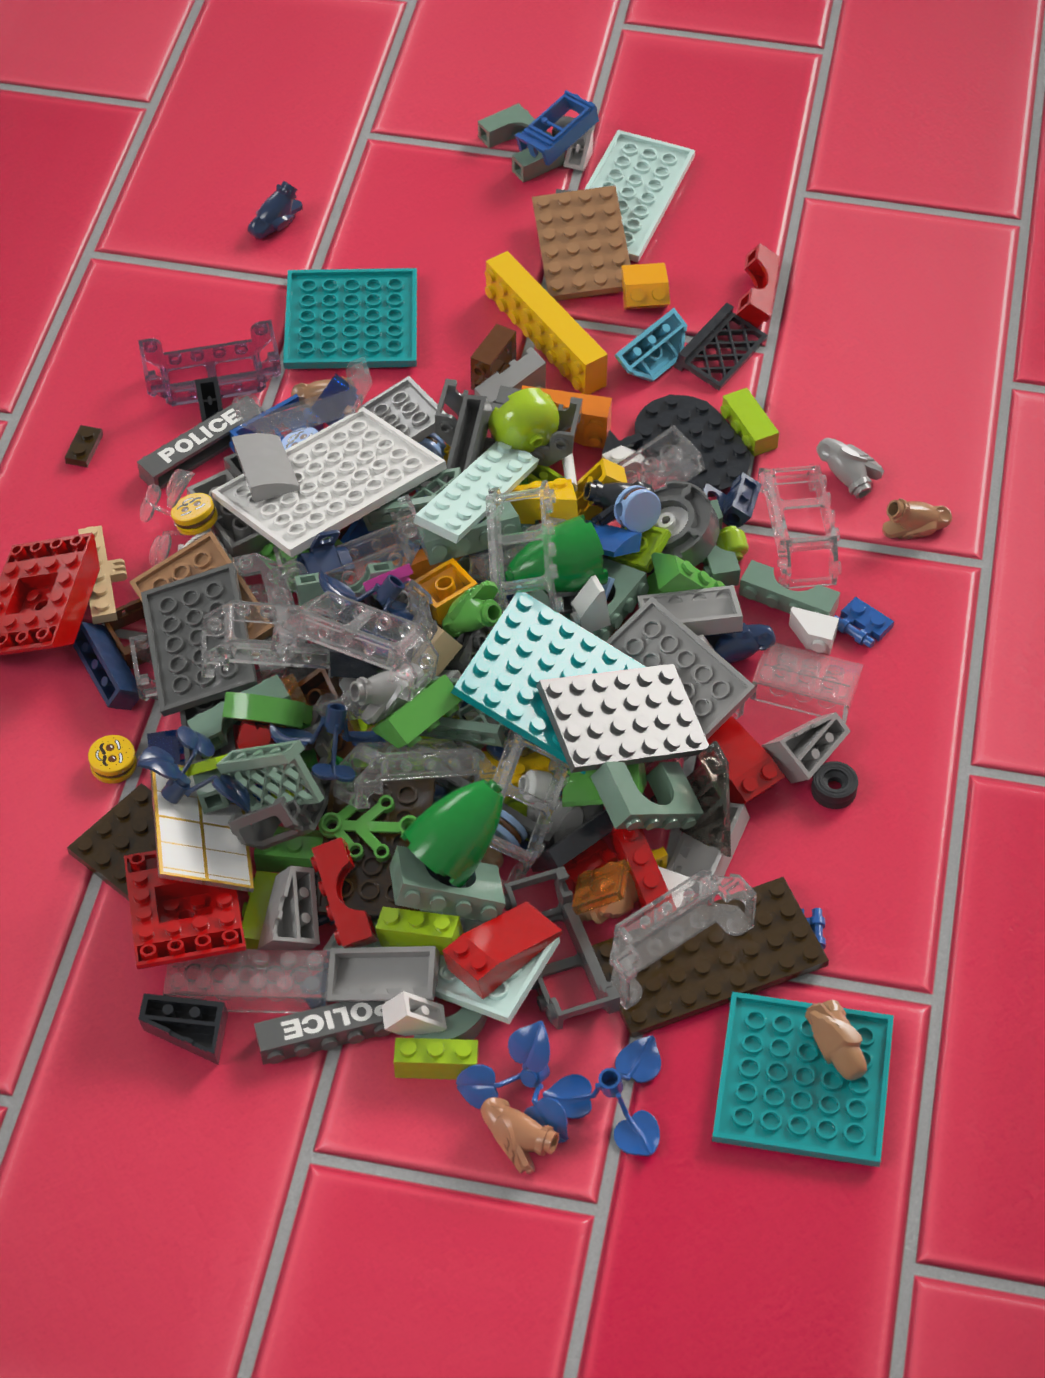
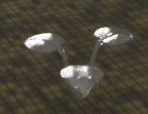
M177 469L173 472L166 488V495L168 496L167 506L172 509L176 506L195 473L182 469ZM156 484L148 486L146 497L143 499L140 507V519L144 522L151 520L155 510L171 516V511L157 506L161 498V489ZM178 530L164 531L162 536L158 535L149 553L151 568L168 557L172 544L171 535H185L181 534Z

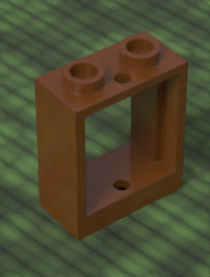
M496 324L470 357L471 389L475 390L474 388L494 373L498 372L501 374L510 367L509 362L513 359L516 360V331Z
M139 598L116 608L118 620L101 623L109 632L130 669L152 660L148 637L124 647L114 632L138 620L145 619L143 603Z

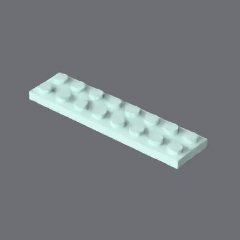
M496 441L415 515L413 523L457 544L537 467L539 459L532 456L529 452L511 449L512 446Z

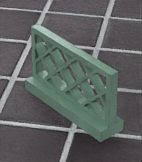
M460 467L441 471L436 476L424 481H431L425 487L419 484L398 498L382 505L379 509L363 516L368 531L414 524L415 515L462 473ZM446 475H449V478L454 477L448 483L443 481ZM438 485L441 487L435 493L431 491ZM415 489L418 490L412 497L408 495Z
M425 674L424 682L414 694L421 690L426 683H430L441 676ZM448 677L455 686L459 678ZM468 704L449 717L439 718L440 725L429 733L427 730L423 731L420 736L503 747L506 739L504 735L506 726L501 723H488L486 719L490 716L481 713L480 710ZM473 709L479 715L470 721L464 720L462 717Z
M300 740L232 750L216 764L220 773L229 772L232 777L246 787L250 796L251 811H256L274 803L275 798L268 794L269 791L278 796L277 798L284 796L286 802L295 799L298 805L320 803L324 799L323 794L300 756V753L305 749ZM294 763L298 772L291 769L290 764ZM273 766L282 772V776L273 771ZM256 769L265 774V778L257 774ZM240 772L248 777V780L243 778ZM288 776L295 780L297 785L287 780ZM271 779L279 783L280 786L277 787L276 785L271 783ZM254 781L263 786V789L261 790L255 786ZM303 786L309 789L311 795L302 790ZM285 789H288L289 791L294 793L295 796L292 797L291 795L286 793ZM253 794L261 799L260 802L256 801Z

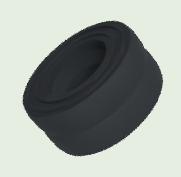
M838 761L826 762L813 775L811 791L814 799L820 805L829 809H841L850 805L855 799L858 789V777L849 765ZM831 781L839 782L842 787L839 789H832L828 786V783Z

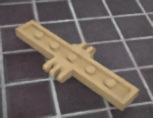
M102 525L78 529L79 534L92 532L95 535L100 571L89 599L93 624L118 620L112 583L127 579L125 561L123 559L107 560Z

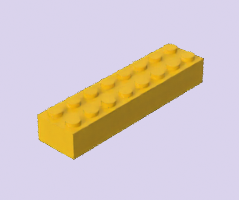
M508 251L487 260L485 271V293L487 297L492 299L498 305V308L509 316L511 322L516 324L522 330L524 336L528 337L535 347L546 355L548 361L559 369L561 375L566 376L573 387L582 394L589 395L607 386L608 354Z

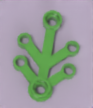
M363 794L356 795L352 802L338 814L330 812L322 816L319 821V830L323 836L327 838L342 837L347 842L350 853L354 849H360L359 854H351L352 860H361L364 856V850L362 845L354 843L346 832H356L374 851L376 860L380 862L389 859L390 850L387 845L381 844L372 833L402 834L416 819L415 816L407 815L400 822L374 821L383 812L390 813L395 808L393 798L389 795H384L380 797L376 805L356 821L348 820L356 811L364 812L368 809L369 802ZM359 800L365 801V804L362 806L356 805ZM385 801L391 802L388 807H383L382 804ZM329 824H337L336 828L328 829ZM380 850L387 851L383 856L377 855Z

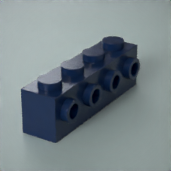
M81 622L75 642L72 645L107 707L132 710L144 692L104 625Z

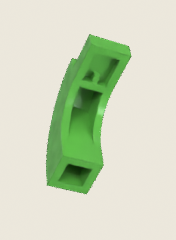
M226 692L222 717L238 721L272 723L301 730L311 726L313 706L306 705L304 702L278 697Z

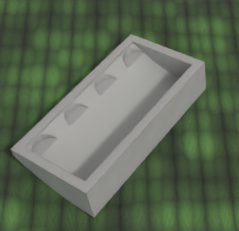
M254 433L232 437L235 453L254 503L300 490L280 436Z
M734 585L637 596L639 609L653 597L697 636L743 631V615Z
M698 799L704 814L696 820L694 826L684 829L667 870L693 878L692 893L715 897L750 817L745 804Z
M436 946L330 948L327 1001H389L403 991L428 1000H434L439 973L440 952Z

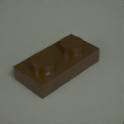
M80 425L65 455L66 464L88 468L102 439V429Z

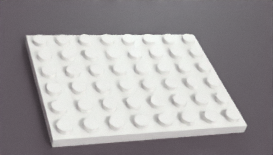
M362 407L285 450L299 483L300 490L254 503L244 474H241L212 490L211 493L214 500L290 557H294L311 547L318 533L331 530L340 531L368 513L379 509L389 501L398 498L408 490L436 476L441 471L447 469L444 459Z

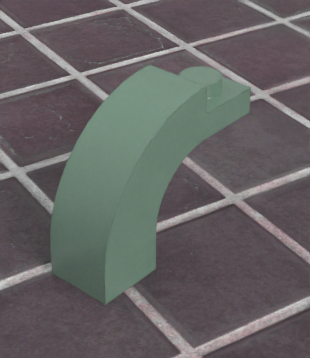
M462 1007L455 1014L445 1017L446 1030L414 1035V1038L473 1040L483 1029L488 1016Z

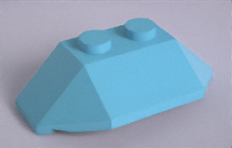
M673 308L614 356L628 374L653 382L676 363L678 353L684 348L687 324L676 309Z

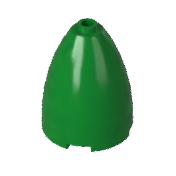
M582 514L561 522L538 535L521 549L508 564L507 571L504 572L508 585H513L515 589L526 592L542 588L546 594H551L553 592L567 593L580 591L590 577L596 575L601 585L607 584L608 571L602 567L604 564L602 557L604 551L591 522L586 523L584 521L585 516Z
M492 779L489 782L480 780L463 786L427 808L400 837L404 841L406 839L410 841L409 850L433 872L439 873L444 877L448 875L451 877L449 882L452 885L462 888L479 866L493 840L502 812L504 796L500 792L503 788Z

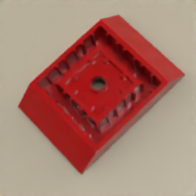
M92 532L12 545L0 576V655L74 644L100 571L95 535Z
M158 850L124 856L137 970L247 951L236 885L160 874Z

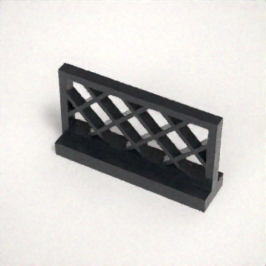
M726 303L678 353L674 366L681 372L687 369L717 390H720L768 337L766 333L733 313L734 307L729 303ZM733 321L740 326V329H730L729 324ZM727 335L729 342H718L717 336ZM732 335H742L743 341L733 342ZM747 335H755L759 339L757 341H748ZM735 347H745L746 353L736 354ZM715 348L717 355H706L705 349ZM720 348H730L732 354H721ZM718 360L720 367H709L708 361ZM723 360H733L734 366L724 367ZM694 361H703L704 367L698 368L692 363ZM711 373H721L722 379L717 381L711 376Z

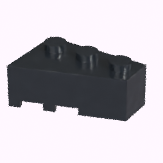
M143 994L138 1020L144 1031L219 1065L228 1018L224 1002Z

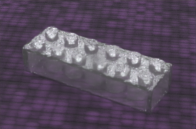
M246 949L247 951L168 964L163 996L224 1002L227 1012L298 1013L330 1004L327 1001L330 951Z

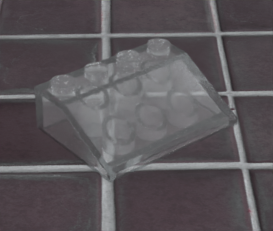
M775 643L767 650H764L752 680V684L756 687L757 691L750 699L815 716L837 712L844 723H846L863 664Z

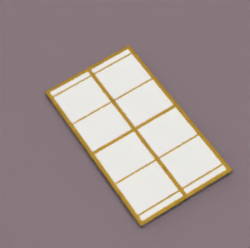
M150 770L158 877L253 892L254 882L249 846L240 843L238 838L231 832L228 824L233 814L240 812L245 815V811L235 803L230 802L228 807L204 814L197 791L192 792L189 797L184 795L177 804L170 803L161 794V790L169 779ZM193 775L188 776L191 780L190 788L195 786Z

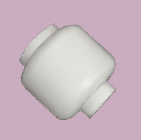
M532 769L520 777L518 791L526 802L544 804L550 802L557 795L558 783L555 782V778L550 772Z

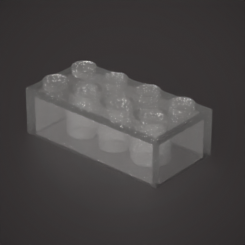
M675 425L618 463V465L625 469L627 483L643 482L651 485L654 490L667 486L666 482L668 481L687 482L705 470L701 452Z

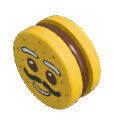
M193 493L181 498L174 504L171 509V517L181 534L197 535L207 531L216 523L218 512L212 498L208 494Z
M104 736L96 740L89 749L88 760L91 772L101 782L109 784L120 783L128 779L136 770L137 758L134 746L123 736Z

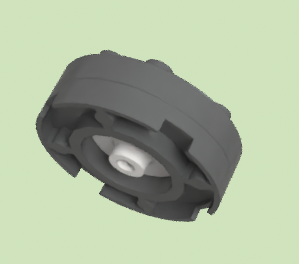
M684 481L666 482L667 486L654 490L661 503L660 516L654 526L667 529L672 534L662 553L676 555L684 561H689L695 567L702 563L714 548L720 531L719 519L707 495L698 486Z

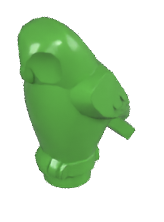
M486 580L464 592L449 607L448 613L442 621V629L451 637L458 638L465 632H474L484 627L494 626L502 615L501 607L493 600L499 591L497 585Z

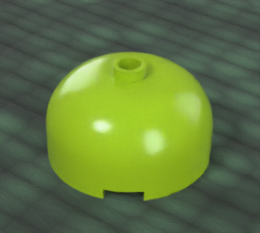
M541 388L519 390L509 395L508 398L510 400L500 408H494L488 420L489 431L495 441H501L512 446L511 449L531 453L539 446H546L550 442L552 434L557 432L559 426L558 409L550 395L543 392Z

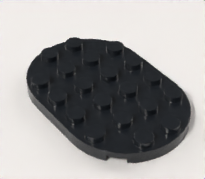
M670 394L650 402L639 412L635 422V434L639 432L644 438L643 454L667 482L684 481L692 483L702 490L706 484H710L724 494L730 492L733 481L742 472L747 475L750 467L749 449L730 424L707 401L692 396ZM711 492L707 493L708 497H716Z

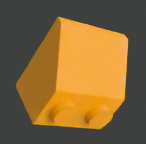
M665 263L621 266L624 309L667 307L670 305L669 281Z
M454 558L411 582L424 606L441 627L451 604L468 589L478 585Z

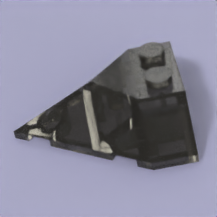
M713 741L698 755L702 764L686 777L704 814L696 820L694 826L688 829L680 828V831L709 847L713 846L720 850L721 854L731 857L729 762L718 742ZM654 795L650 800L653 803L658 804L657 799Z

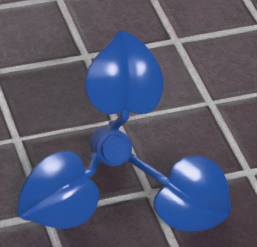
M543 1021L519 1028L509 1037L508 1050L510 1056L515 1062L523 1064V1070L517 1075L495 1083L493 1069L482 1064L469 1066L458 1075L456 1080L458 1091L470 1105L477 1109H481L486 1099L498 1097L496 1088L503 1087L516 1080L521 1079V1082L527 1087H535L532 1097L533 1106L528 1107L524 1113L541 1126H552L554 1131L559 1133L558 1143L566 1142L569 1139L567 1133L568 1120L562 1104L551 1097H543L538 1101L540 1090L544 1088L542 1082L550 1075V1068L548 1066L550 1044Z
M653 1035L640 1038L622 1049L616 1057V1069L606 1068L601 1071L598 1078L599 1083L595 1084L593 1092L592 1085L587 1078L579 1074H572L561 1078L551 1088L542 1093L543 1097H551L558 1100L564 1107L568 1119H579L588 1115L592 1110L590 1099L596 1098L600 1090L607 1097H616L627 1119L620 1121L614 1129L616 1145L625 1153L639 1156L653 1155L658 1148L660 1129L655 1117L645 1110L637 1111L631 1117L621 1096L623 1091L622 1080L629 1081L633 1078L638 1083H646L653 1080L659 1074L662 1065L661 1057Z

